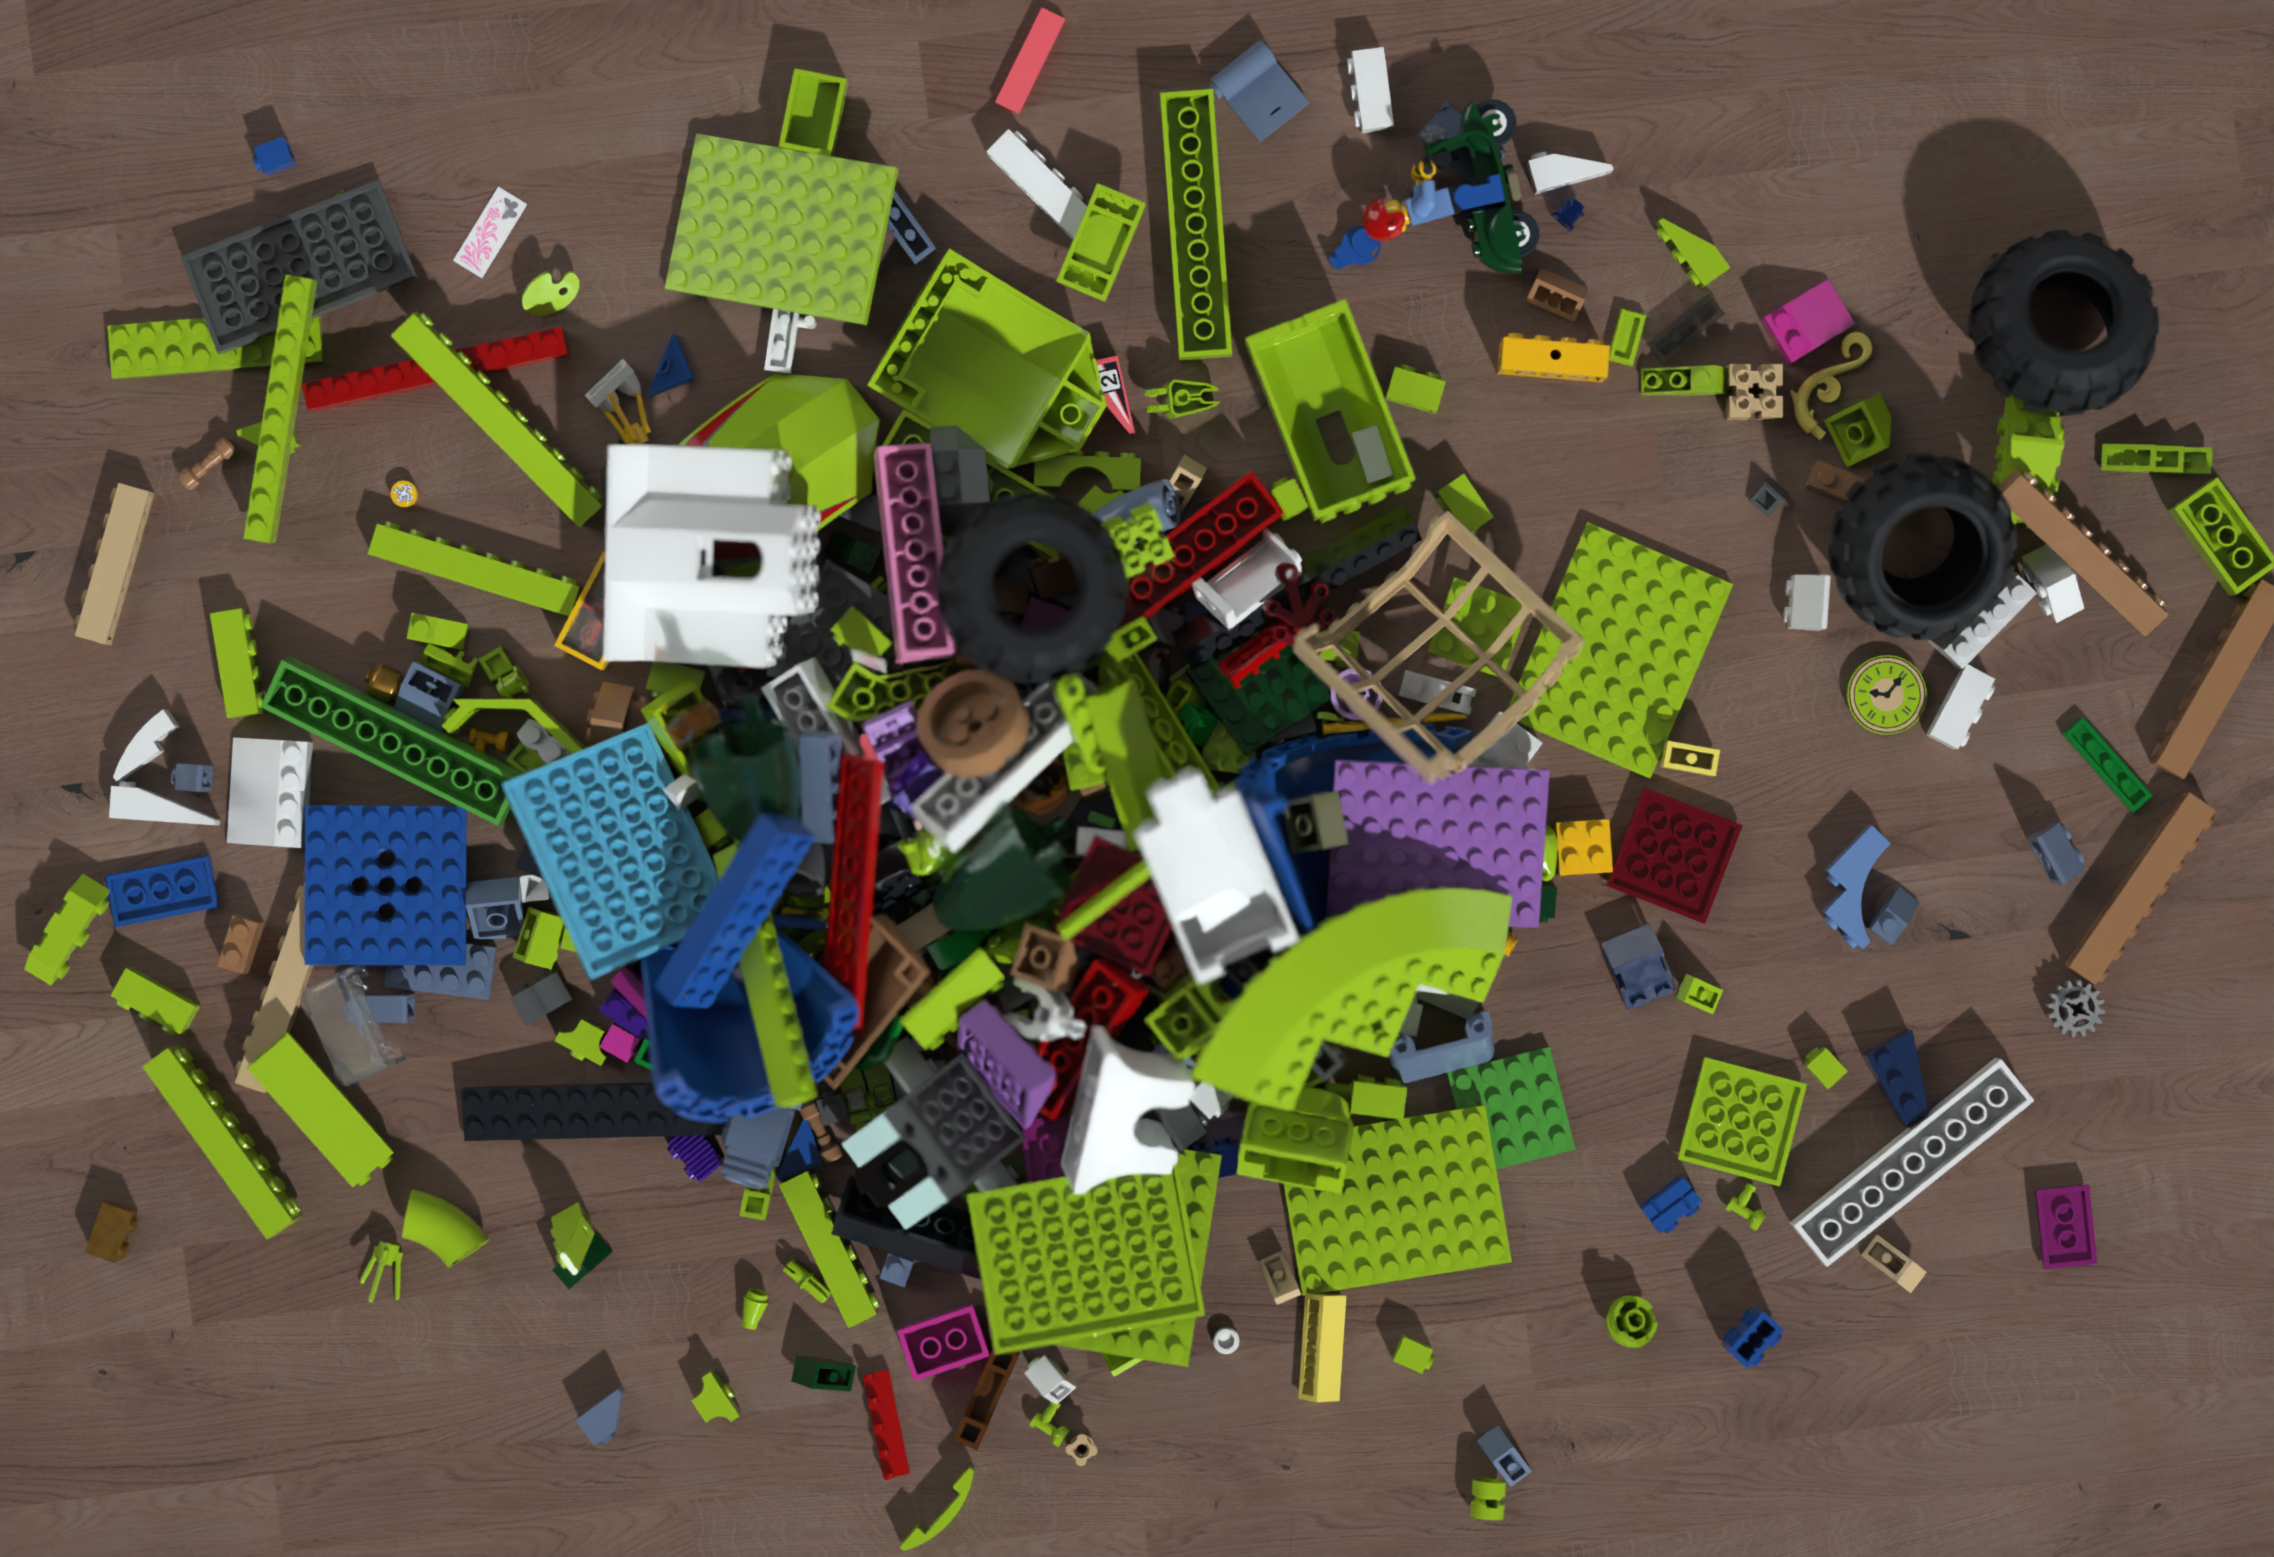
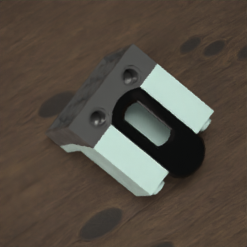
M961 1053L841 1145L857 1165L854 1178L861 1195L867 1202L877 1208H890L906 1230L968 1187L1023 1142L1026 1137L964 1054Z

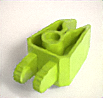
M1171 380L1165 383L1162 388L1145 390L1146 397L1162 396L1163 405L1153 404L1147 406L1146 411L1147 413L1164 412L1168 419L1199 413L1220 404V401H1204L1200 397L1202 393L1218 391V387L1202 382Z

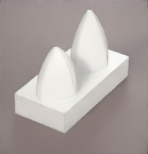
M622 359L585 396L595 407L609 412H616L607 394L611 392L619 404L618 396L614 391L616 388L624 394L636 397L637 393L641 394V386L634 370Z

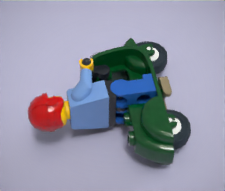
M1488 99L1477 106L1471 100L1463 109L1460 118L1461 134L1447 138L1446 132H1448V127L1442 128V123L1426 126L1427 132L1422 133V136L1426 138V143H1424L1426 152L1423 153L1424 158L1417 161L1411 171V178L1416 182V185L1413 186L1414 197L1402 201L1401 204L1396 199L1383 202L1382 198L1375 199L1363 211V228L1372 239L1387 241L1403 235L1406 225L1407 227H1412L1469 210V216H1466L1468 231H1473L1475 242L1471 243L1474 258H1479L1482 264L1497 272L1520 274L1522 272V257L1530 254L1536 248L1540 239V232L1536 220L1530 214L1511 210L1510 203L1518 201L1522 197L1516 170L1512 169L1513 165L1507 164L1502 167L1500 154L1497 149L1498 146L1507 143L1513 137L1516 130V116L1513 109L1507 103L1498 99ZM1459 147H1468L1477 186L1462 185L1457 188L1452 186L1435 191V181H1432V176L1435 174L1436 169H1443L1451 164L1452 158L1449 152Z

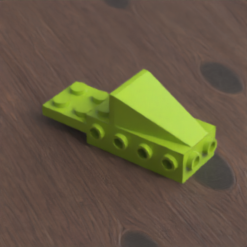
M2011 395L2008 399L2005 398L2004 415L1998 421L1997 433L2000 434V441L1995 449V460L1998 462L1997 471L1993 473L1992 482L1997 487L2018 468L2023 473L2026 471L2030 472L2038 481L2036 484L2038 488L2042 491L2046 488L2054 495L2059 487V478L2055 477L2056 468L2060 466L2061 454L2065 445V440H2062L2064 425H2060L2061 418L2059 413L2051 410H2046L2042 414L2024 408L2025 402ZM2010 510L2012 521L2014 524H2025L2015 513H2013Z

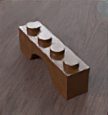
M992 1348L953 1438L954 1441L978 1450L1021 1350L994 1354Z

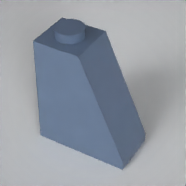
M415 994L347 996V1001L343 1002L344 1017H348V1023L411 1022L416 1020Z

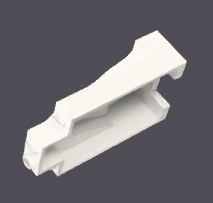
M1186 769L1176 775V779L1169 782L1167 780L1158 781L1151 785L1152 789L1146 791L1158 821L1154 823V820L1142 823L1138 826L1139 830L1134 831V834L1169 915L1168 919L1190 973L1201 984L1223 974L1222 966L1265 947L1270 946L1273 951H1276L1299 940L1238 792L1234 788L1231 790L1223 788L1214 793L1215 797L1210 798L1201 774L1197 770Z

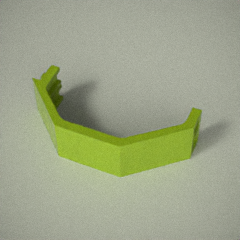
M453 699L460 707L457 709L453 707L443 718L446 722L442 727L449 733L458 734L483 709L526 710L571 754L586 749L537 700Z

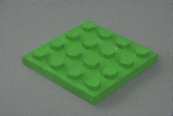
M1549 1046L1447 1073L1456 1109L1485 1104L1496 1169L1575 1150Z

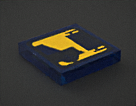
M779 904L773 914L772 924L825 931L828 924L829 909Z

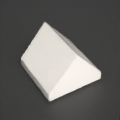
M685 774L663 789L679 811L700 796L697 781Z

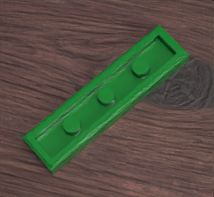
M2083 716L2062 733V736L2131 813H2134L2153 796Z

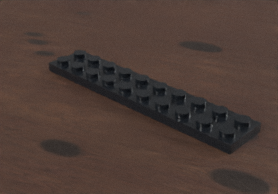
M653 1082L463 1087L461 1089L465 1141L722 1135L726 1122L698 1121L676 1113L672 1106L666 1105L662 1101Z

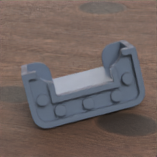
M1485 1008L1474 1011L1473 1015L1467 1019L1465 1026L1461 1027L1464 1036L1463 1040L1416 1051L1414 1042L1408 1035L1398 1034L1387 1057L1393 1077L1402 1081V1083H1409L1490 1061L1495 1050L1489 1011Z

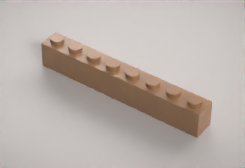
M2016 468L1997 486L2006 498L2010 510L2146 637L2169 615L2164 607L2167 603L2157 593L2151 595L2146 590L2149 586L2138 575L2133 578L2128 573L2130 568L2120 558L2114 560L2109 555L2112 551L2102 541L2099 543L2095 542L2091 538L2094 534L2083 523L2080 526L2073 521L2075 516L2067 507L2063 506L2060 508L2054 503L2057 499L2049 490L2045 488L2042 491L2036 486L2038 481L2030 472L2026 471L2023 473Z
M2262 579L2256 580L2245 589L2243 596L2246 598L2241 606L2237 605L2230 616V619L2233 621L2228 629L2224 628L2217 639V642H2219L2215 652L2211 651L2204 662V665H2206L2202 675L2198 674L2191 684L2193 691L2189 698L2185 697L2178 707L2180 713L2177 719L2170 721L2165 730V734H2167L2163 743L2159 742L2152 752L2151 756L2154 759L2151 764L2177 779H2185L2274 623V586Z
M2190 792L2182 794L2064 965L2066 968L2093 985H2096L2097 982L2101 983L2109 973L2107 967L2112 960L2117 961L2124 951L2122 946L2127 938L2132 939L2139 930L2137 924L2141 918H2146L2153 910L2154 904L2152 902L2157 895L2161 896L2167 890L2170 884L2167 881L2172 873L2177 874L2185 862L2182 860L2188 851L2192 852L2198 845L2200 840L2197 837L2201 831H2206L2213 823L2215 818L2212 815L2215 813V809Z

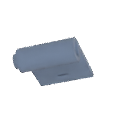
M1262 40L1256 42L1210 79L1212 85L1209 87L1213 89L1214 95L1218 99L1221 97L1225 99L1259 142L1267 138L1309 104L1306 97L1278 65L1276 58Z

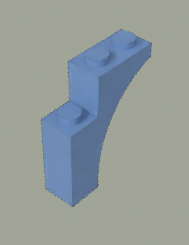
M1867 825L1824 870L1829 875L1826 880L1836 889L1841 887L1842 890L1821 911L1826 916L1823 921L1834 931L1838 928L1844 934L1842 939L1853 949L1856 946L1859 949H1864L1870 943L1861 912L1863 888L1872 866L1891 844L1872 825Z

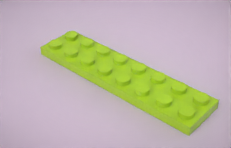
M321 316L311 320L305 364L324 362ZM204 318L108 325L111 378L123 379L271 367L276 333L219 355Z

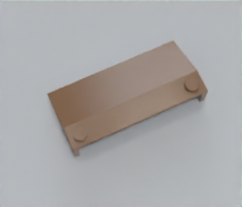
M886 914L871 917V924L874 927L870 931L862 1028L852 1029L851 1033L854 1037L849 1048L838 1064L823 1078L833 1089L838 1087L930 972L905 932Z

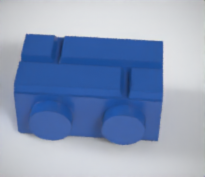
M1680 1174L1640 1204L1639 1208L1659 1233L1662 1231L1669 1233L1679 1225L1677 1220L1682 1216L1686 1215L1688 1218L1700 1209L1698 1204L1702 1200Z

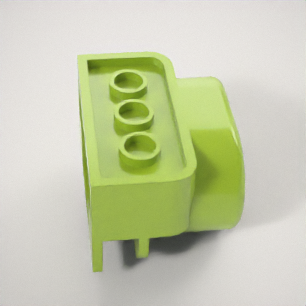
M1307 1086L1302 1087L1292 1112L1252 1102L1247 1110L1240 1145L1237 1175L1342 1194L1353 1134L1350 1105L1343 1097L1336 1093Z

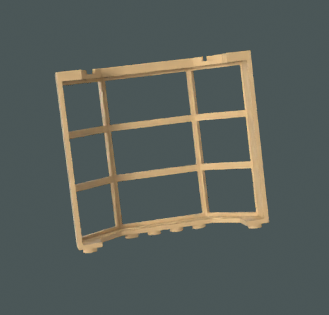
M1449 511L1445 512L1441 517L1436 515L1429 522L1426 539L1399 571L1393 570L1384 579L1385 583L1379 588L1377 586L1373 587L1366 594L1365 600L1360 604L1358 602L1354 603L1347 610V615L1341 620L1339 618L1335 619L1329 625L1327 631L1317 633L1319 627L1316 624L1312 625L1309 629L1303 628L1294 638L1295 645L1293 649L1296 655L1429 784L1433 783L1437 777L1440 779L1449 777L1452 774L1451 770H1454L1456 773L1464 770L1540 702V696L1546 690V685L1549 687L1554 685L1564 671L1562 669L1570 660H1574L1581 652L1585 641ZM1446 534H1448L1482 567L1444 613L1411 579ZM1489 573L1523 607L1487 652H1485L1451 619ZM1405 587L1438 620L1376 674L1371 676L1338 642ZM1531 613L1564 645L1558 649L1555 659L1527 692L1492 658L1527 615ZM1445 626L1479 660L1413 716L1379 682ZM1331 648L1363 681L1349 685L1316 652ZM1487 666L1520 699L1462 750L1453 755L1420 722L1483 667ZM1372 688L1404 721L1390 725L1357 692ZM1413 728L1439 754L1428 762L1399 732Z

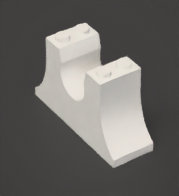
M1103 1027L1092 1028L1061 1161V1167L1074 1194H1084L1094 1185L1120 1175L1135 1173L1171 1174L1173 1164L1177 1163L1178 1151L1174 1148L1171 1137L1163 1123L1150 1119L1137 1120V1118L1146 1110L1154 1107H1167L1171 1109L1188 1106L1190 1095H1193L1195 1091V1082L1189 1076L1187 1066L1184 1065L1183 1061L1177 1062L1172 1054L1147 1053L1127 1048L1114 1041Z

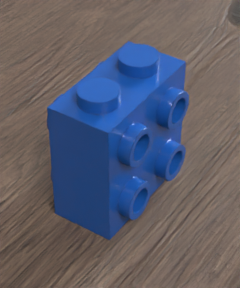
M1758 1306L1754 1309L1751 1307L1747 1309L1740 1318L1742 1320L1740 1325L1736 1329L1734 1327L1729 1329L1722 1338L1724 1340L1722 1346L1747 1369L1751 1365L1753 1367L1757 1366L1765 1356L1763 1352L1769 1345L1773 1347L1782 1338L1780 1333L1784 1330Z

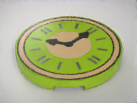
M1882 655L1866 660L1856 668L1847 685V702L1852 717L1860 726L1873 733L1896 734L1910 728L1920 718L1926 705L1927 690L1922 675L1913 664L1897 656Z

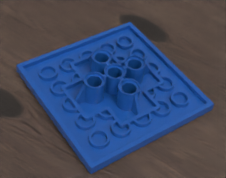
M305 805V965L466 966L467 810L459 806ZM384 851H390L394 855L392 865L388 866L382 863L380 857ZM357 877H362L367 881V889L364 892H359L354 887V881ZM385 877L392 879L394 882V889L391 892H385L381 888V880ZM412 877L417 878L421 882V888L418 892H412L407 887V882ZM383 904H390L394 908L392 918H385L381 915L380 909Z

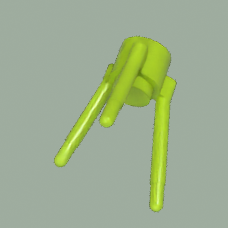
M379 1241L378 1246L374 1247L373 1255L360 1279V1283L363 1284L377 1260L379 1265L368 1298L369 1302L374 1300L384 1266H392L393 1261H395V1299H400L401 1260L403 1256L402 1252H398L400 1245Z

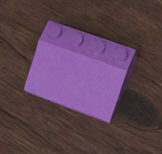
M984 1000L960 1017L956 1056H959L961 1053L964 1054L998 1101L1026 1130L1030 1127L1052 1090L1055 1072L1048 1062H1043L1037 1056L1036 1050L1030 1043H1025L1019 1037L1017 1029L1011 1024L1008 1025L1002 1019L999 1010L994 1006L991 1007Z

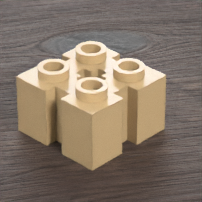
M1729 364L1726 367L1727 388H1732V396L1726 398V420H1747L1751 418V413H1757V420H1779L1783 417V396H1776V388L1783 385V364H1761L1757 367V371H1751V364ZM1753 386L1760 391L1757 399L1748 392Z

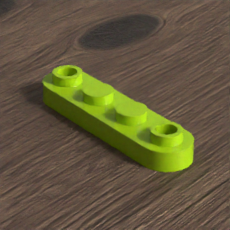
M1064 674L1056 680L1054 693L1085 768L1095 774H1102L1106 770L1103 759L1101 764L1097 765V759L1101 757V752L1085 701V697H1087L1086 691L1079 678L1070 674ZM1073 685V691L1069 694L1068 688Z

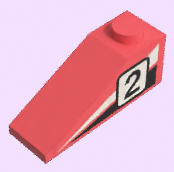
M1118 355L1096 360L1103 394L1107 403L1106 408L1129 436L1135 435Z

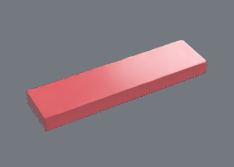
M1041 8L995 101L996 104L1018 115L1020 114L1066 21L1065 18Z

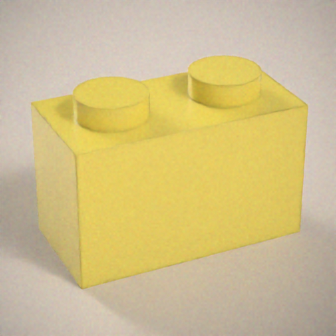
M1665 741L1660 767L1706 776H1716L1720 750Z

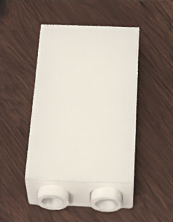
M1267 528L1262 531L1263 540L1208 582H1205L1200 577L1192 583L1195 597L1229 630L1286 587L1284 583H1280L1275 577V570L1279 564L1283 562L1294 564L1298 568L1299 576L1303 574L1300 555L1294 549L1289 550L1281 536L1277 533L1273 534ZM1291 569L1288 570L1286 573L1287 579L1291 578L1292 576Z

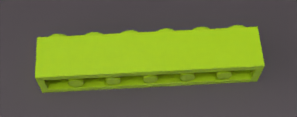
M806 1170L780 1183L779 1187L847 1327L850 1328L877 1315V1307L880 1306V1303L875 1293H869L865 1285L869 1281L862 1268L858 1269L854 1262L857 1256L851 1244L846 1246L842 1237L831 1234L835 1221L830 1212L834 1211L829 1198H823L819 1190L822 1184L816 1173L811 1174L810 1170Z

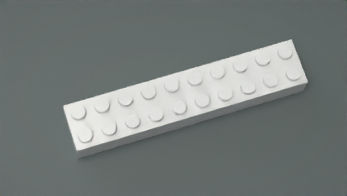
M1994 1058L1930 1109L1927 1114L1920 1117L1790 1222L1791 1226L1819 1261L1828 1267L2033 1103L2034 1099L2005 1063L1999 1058Z

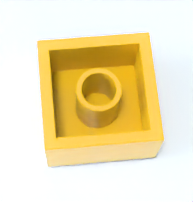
M1609 819L1553 823L1558 840L1556 864L1558 876L1613 872Z

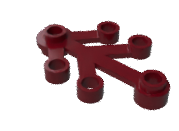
M1283 562L1277 566L1275 577L1286 586L1292 612L1282 608L1278 601L1272 599L1265 601L1263 611L1267 615L1276 616L1295 626L1299 633L1303 628L1309 629L1308 623L1320 599L1328 596L1329 589L1323 583H1314L1310 590L1311 594L1303 608L1296 583L1299 576L1298 568L1294 564ZM1291 569L1292 576L1291 578L1287 579L1286 573L1288 570ZM1321 586L1323 591L1321 595L1318 596L1316 591L1317 588ZM1274 603L1275 610L1270 612L1269 606ZM1324 607L1318 611L1316 625L1319 628L1317 633L1324 632L1327 624L1334 622L1335 612L1332 609ZM1328 611L1329 618L1324 620L1323 615ZM1278 624L1271 627L1270 637L1273 640L1283 641L1294 647L1295 636L1289 634L1286 627ZM1280 628L1282 634L1277 638L1276 631Z

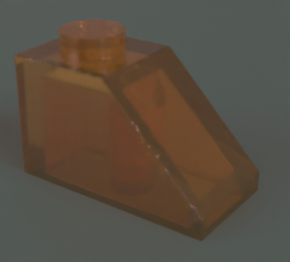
M706 698L681 712L665 727V730L678 751L712 730L721 721L717 709Z

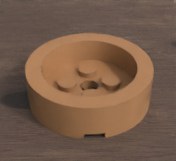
M970 670L946 679L927 696L918 714L917 733L933 762L942 768L944 772L957 777H977L999 769L1005 765L1003 761L1013 752L1018 753L1027 738L1030 719L1023 700L1010 680L988 673L985 670ZM978 723L982 726L978 732L971 733L978 726Z

